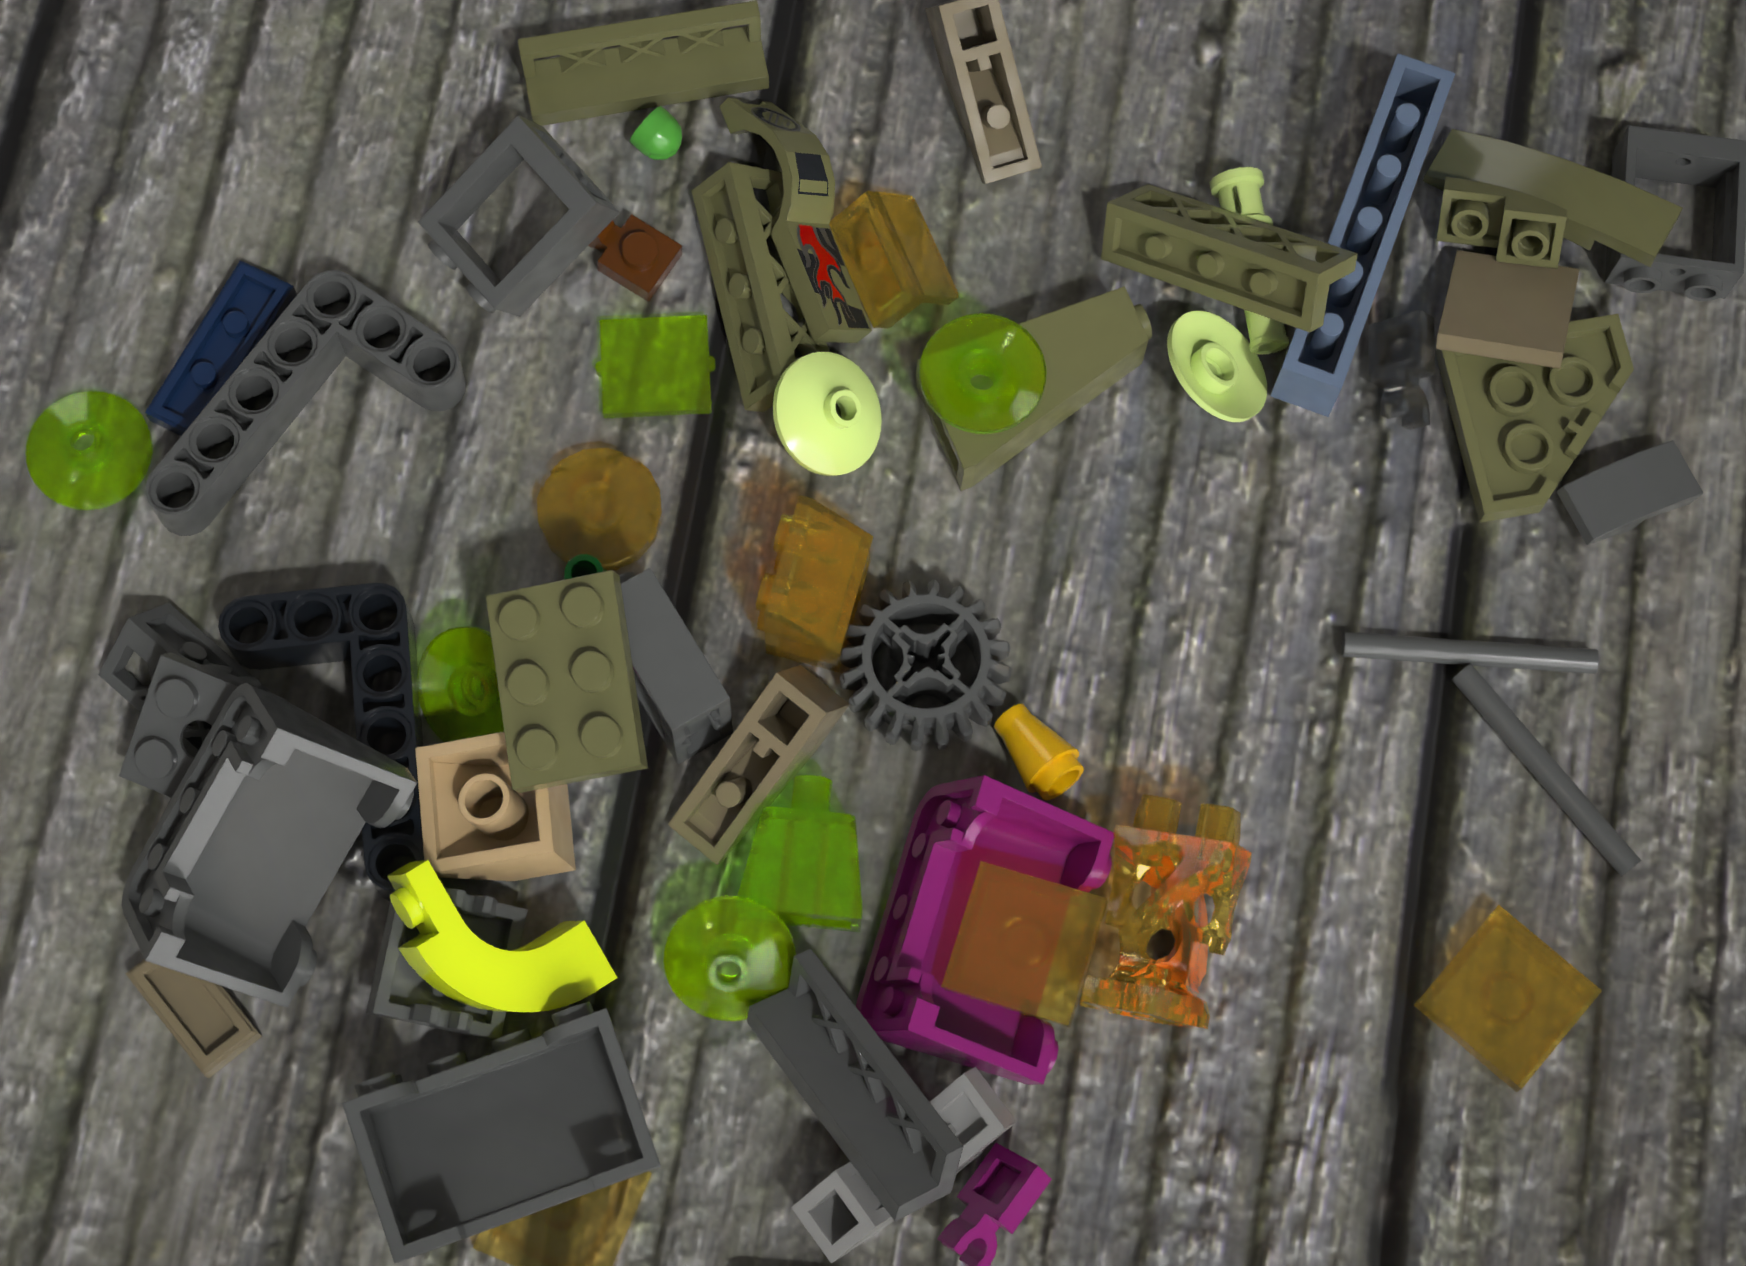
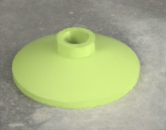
M1199 310L1183 314L1172 324L1167 338V349L1171 366L1184 390L1200 407L1213 416L1229 422L1247 421L1258 414L1264 407L1267 398V380L1258 355L1250 351L1249 341L1237 328L1216 314Z
M815 352L802 356L792 362L784 370L777 382L773 396L775 428L785 450L799 465L815 474L838 476L858 469L870 458L880 437L882 424L881 407L871 381L859 366L848 358L836 353ZM836 403L840 408L841 418L838 416L836 412Z

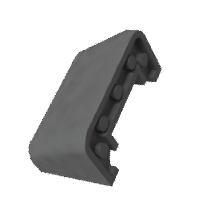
M249 683L239 685L223 706L126 880L122 894V910L145 961L288 1008L299 987L306 985L311 979L317 964V953L313 949L312 939L306 929V925L364 824L367 822L375 827L384 828L394 820L401 819L409 810L417 781L408 768L269 691Z

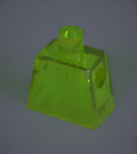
M816 775L795 776L791 808L763 807L737 895L736 914L738 921L850 932L861 931L862 896L856 819L851 814L830 812L832 780Z

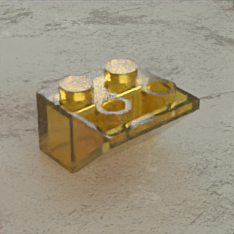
M799 495L794 515L791 516L783 513L777 528L773 551L777 552L774 572L777 573L776 575L765 573L756 601V610L760 611L757 630L765 632L767 654L839 672L842 650L847 647L848 640L845 639L849 624L854 622L871 563L873 536L816 500Z

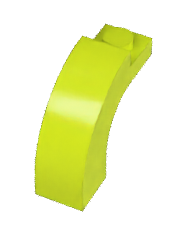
M429 860L409 862L387 876L395 889V892L390 894V900L396 913L410 929L417 927L420 932L418 936L398 947L399 951L408 964L429 985L462 1004L490 1011H549L578 1002L617 978L585 920L563 921L520 948L510 951L503 950L487 944L467 927Z

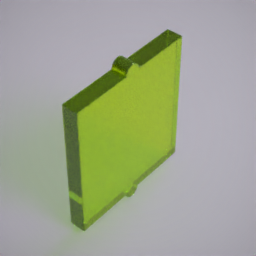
M707 315L600 320L601 361L595 364L596 374L602 377L603 418L712 413L710 372L715 370L716 363L714 357L709 356Z

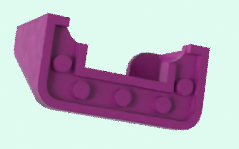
M985 775L938 784L930 788L923 796L914 814L857 998L856 1008L883 1041L971 1068L976 1067L978 1070L1023 1084L1044 1085L1046 1075L1051 1071L1056 1062L1059 1046L1055 1039V1031L1052 1024L1037 1018V1014L1071 898L1082 897L1088 894L1092 889L1099 888L1106 881L1112 865L1110 851L1115 833Z

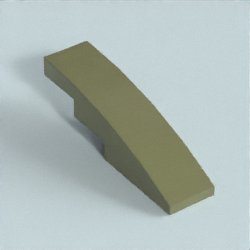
M1452 129L1423 179L1424 182L1444 191L1445 178L1453 177L1513 189L1551 202L1568 210L1563 238L1589 251L1595 241L1648 267L1652 266L1683 207L1625 181L1567 159L1508 141Z

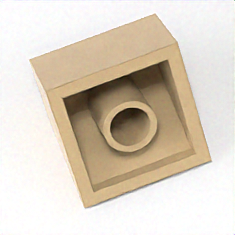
M504 732L415 748L424 860H429L438 878L518 881L576 870L568 785L564 784L523 793L512 790Z

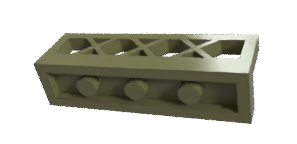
M757 0L518 39L532 121L541 126L769 88V76L761 42V19ZM746 25L744 27L722 30L727 27ZM679 36V37H677V38H671V39L662 40L663 38H666V37ZM620 45L619 47H616V48H610V49H604V50H603V48H605V47H611V46ZM560 55V57L534 61V59Z
M728 162L691 190L744 409L764 412L773 406V396L780 376L796 360L795 348L802 356L815 352H829L827 342H814L785 268L769 254L766 239L768 238L775 246L771 231L779 218L784 194L782 172ZM753 188L766 190L771 214L756 200ZM781 293L796 308L798 323L783 309Z
M1146 184L1107 202L1101 259L1295 328L1312 332L1323 326L1329 285L1355 271L1358 253Z

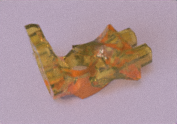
M1143 794L1134 817L1133 827L1116 825L1114 829V875L1105 924L1119 929V964L1108 978L1087 975L1082 987L1080 1006L1163 1025L1208 1029L1210 1019L1208 1005L1199 996V987L1206 975L1208 948L1209 953L1225 954L1232 937L1235 907L1251 863L1252 853L1239 845L1241 813L1227 806L1201 804L1195 837L1177 834L1182 804L1174 799ZM1144 881L1151 885V896L1137 909L1133 905L1132 898L1135 886ZM1204 894L1210 895L1215 905L1210 923H1208ZM1161 929L1172 931L1175 943L1169 955L1157 960L1150 958L1147 954V944L1152 935Z

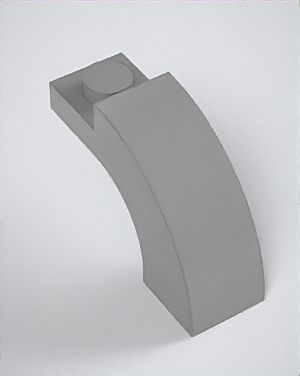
M976 1067L963 1073L930 1101L934 1109L964 1146L957 1173L981 1155L983 1149L1017 1122ZM851 1162L833 1171L791 1207L830 1263L843 1257L894 1221Z

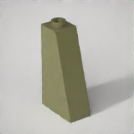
M1125 286L917 359L915 384L960 491L976 485L1142 364L1148 341L1152 338V328L1145 309L1141 304L1133 305Z

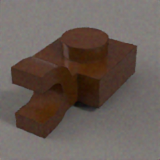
M632 214L622 228L615 225L612 220L588 245L603 253L597 261L599 272L648 302L682 256L681 244Z

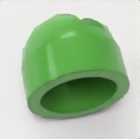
M659 106L638 126L631 136L630 143L643 155L653 160H666L677 153L682 141V129L675 117L665 108Z

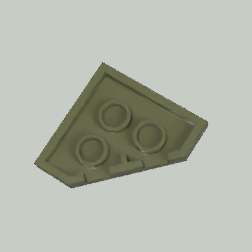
M1619 314L1570 321L1561 369L1436 349L1435 355L1479 523L1539 513L1634 370Z

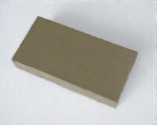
M145 959L125 973L208 1079L262 1037L223 986L147 962Z

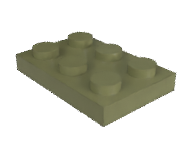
M613 570L487 595V610L512 790L523 793L647 769L620 576Z

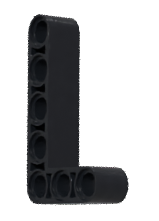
M367 583L249 595L234 599L225 606L220 614L218 628L221 638L239 664L249 669L264 670L351 661L356 740L375 750V744L383 734L391 731H399L406 734L402 748L395 753L383 755L408 768L417 781L411 806L401 819L394 820L387 827L378 828L366 822L362 828L364 865L367 876L382 897L391 902L390 894L393 893L394 887L391 882L383 879V871L387 863L398 856H409L415 859V861L424 860L415 750L417 747H423L416 636L413 618L404 597L396 588L389 584ZM392 610L397 613L394 623L383 630L367 628V622L376 612ZM325 616L333 619L329 630L323 635L317 637L303 635L306 624L313 618ZM254 623H265L268 625L265 635L257 642L251 644L239 642L240 635L247 626ZM395 670L402 673L398 685L392 690L376 692L371 689L373 679L380 672Z

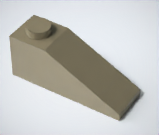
M953 0L925 8L939 64L983 184L1042 168L999 0Z
M802 665L776 672L668 825L716 865L722 863L814 755L850 704Z

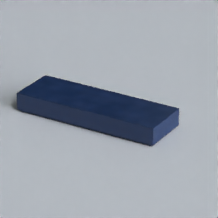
M240 260L145 411L149 421L182 436L297 296L294 286Z

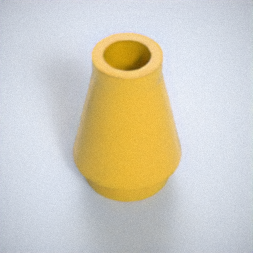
M1017 704L1009 708L995 722L994 729L1003 739L1030 793L1038 792L1043 800H1051L1067 791L1082 775L1084 767L1077 760L1079 751L1031 714L1024 704Z

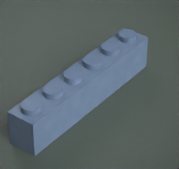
M1399 53L1397 54L1327 241L1328 244L1358 253L1355 271L1329 285L1323 326L1312 332L1295 328L1270 395L1271 397L1329 417L1345 381L1455 73Z

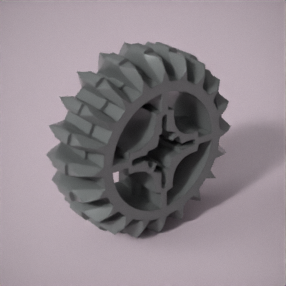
M935 579L929 581L926 595H917L916 587L910 580L904 582L902 586V599L897 600L890 591L884 588L879 592L878 597L882 611L871 605L863 604L859 608V618L863 625L849 624L845 630V639L853 646L841 648L839 651V663L851 668L840 674L841 688L857 690L849 698L850 710L852 712H861L871 708L864 720V727L868 731H873L884 722L889 724L886 742L890 745H894L899 740L902 731L911 733L910 745L911 749L915 752L921 750L924 735H933L937 749L943 750L948 747V730L952 729L959 739L966 742L972 738L973 733L969 719L978 725L988 726L993 714L987 705H1003L1006 692L997 684L1009 682L1012 673L1010 666L999 662L1009 656V642L993 640L1001 630L999 619L992 618L979 622L985 611V603L982 599L973 601L965 608L961 605L964 590L960 585L951 590L949 598L939 596L940 586L939 582ZM931 623L941 627L933 633L919 634L909 629L906 625ZM962 640L969 646L977 665V678L970 689L960 681L961 673L950 662L956 653L957 645ZM881 642L891 649L890 657L900 667V670L894 675L893 685L887 691L880 685L872 666L873 656ZM937 656L935 671L925 667L920 672L916 671L913 674L915 659L925 663L930 658L934 659ZM924 695L933 696L943 704L952 702L942 707L930 709L908 706L915 698Z

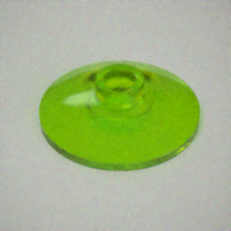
M979 313L956 318L936 331L923 351L919 378L921 389L928 405L943 421L962 431L975 434H993L1011 429L1031 415L1042 398L1047 371L1042 350L1026 329L1008 318L994 314ZM985 375L992 380L993 385L989 389L981 390L974 388L970 380L974 376Z
M100 391L75 393L49 406L34 423L26 444V463L30 476L36 486L53 502L76 510L101 509L126 498L145 478L153 455L151 432L141 413L125 399ZM89 434L94 436L92 445L87 449L77 450L74 448V443L82 436Z
M459 626L437 635L426 647L417 673L420 706L432 730L443 742L504 732L491 632L474 626Z
M721 896L704 900L694 905L677 919L666 940L664 970L673 992L687 1007L696 1013L715 1020L741 1021L748 1018L749 1006L789 988L796 948L788 927L770 908L744 897ZM731 961L739 965L741 972L732 976L724 975L717 970V967L723 962Z

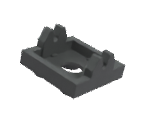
M172 652L161 654L119 776L172 798L195 758L187 752L183 745V732L187 725L199 720L213 726L232 692L244 683L260 688L259 679L253 676H234L231 674L233 668L226 665H201Z
M445 888L461 918L478 938L489 945L510 951L520 948L528 909L498 903L494 897L473 896L465 894L466 891ZM390 902L366 1013L489 1040L500 1038L506 1012L479 1009L449 998L429 985L408 964L398 947L418 936L420 932L417 927L412 929L407 927Z

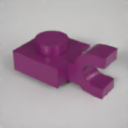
M995 1143L957 1195V1198L967 1207L958 1218L952 1220L944 1228L937 1239L944 1246L961 1255L959 1260L964 1265L990 1266L997 1250L996 1231L1000 1227L1013 1234L1052 1179L1037 1164Z

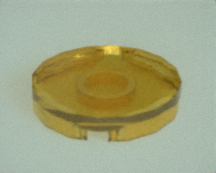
M610 448L583 449L562 459L550 471L551 476L545 481L544 487H541L537 497L538 524L550 550L563 561L568 563L570 559L577 555L588 554L596 557L607 571H615L639 560L654 544L663 521L661 494L650 470L638 460L636 462L630 457L623 456V452Z

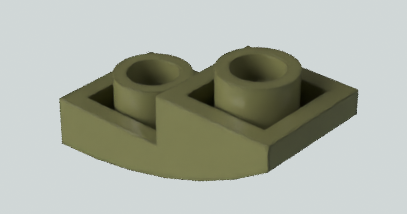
M1446 177L1436 241L1497 248V262L1558 269L1568 210L1513 189L1468 179Z

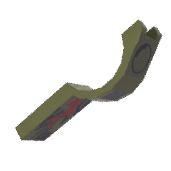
M728 97L719 107L730 134L752 132L761 135L774 149L781 166L784 194L780 215L771 231V236L814 342L858 343L872 331V328L829 226L834 212L835 179L828 153L813 132L772 102L763 101L760 105L742 103L737 98Z

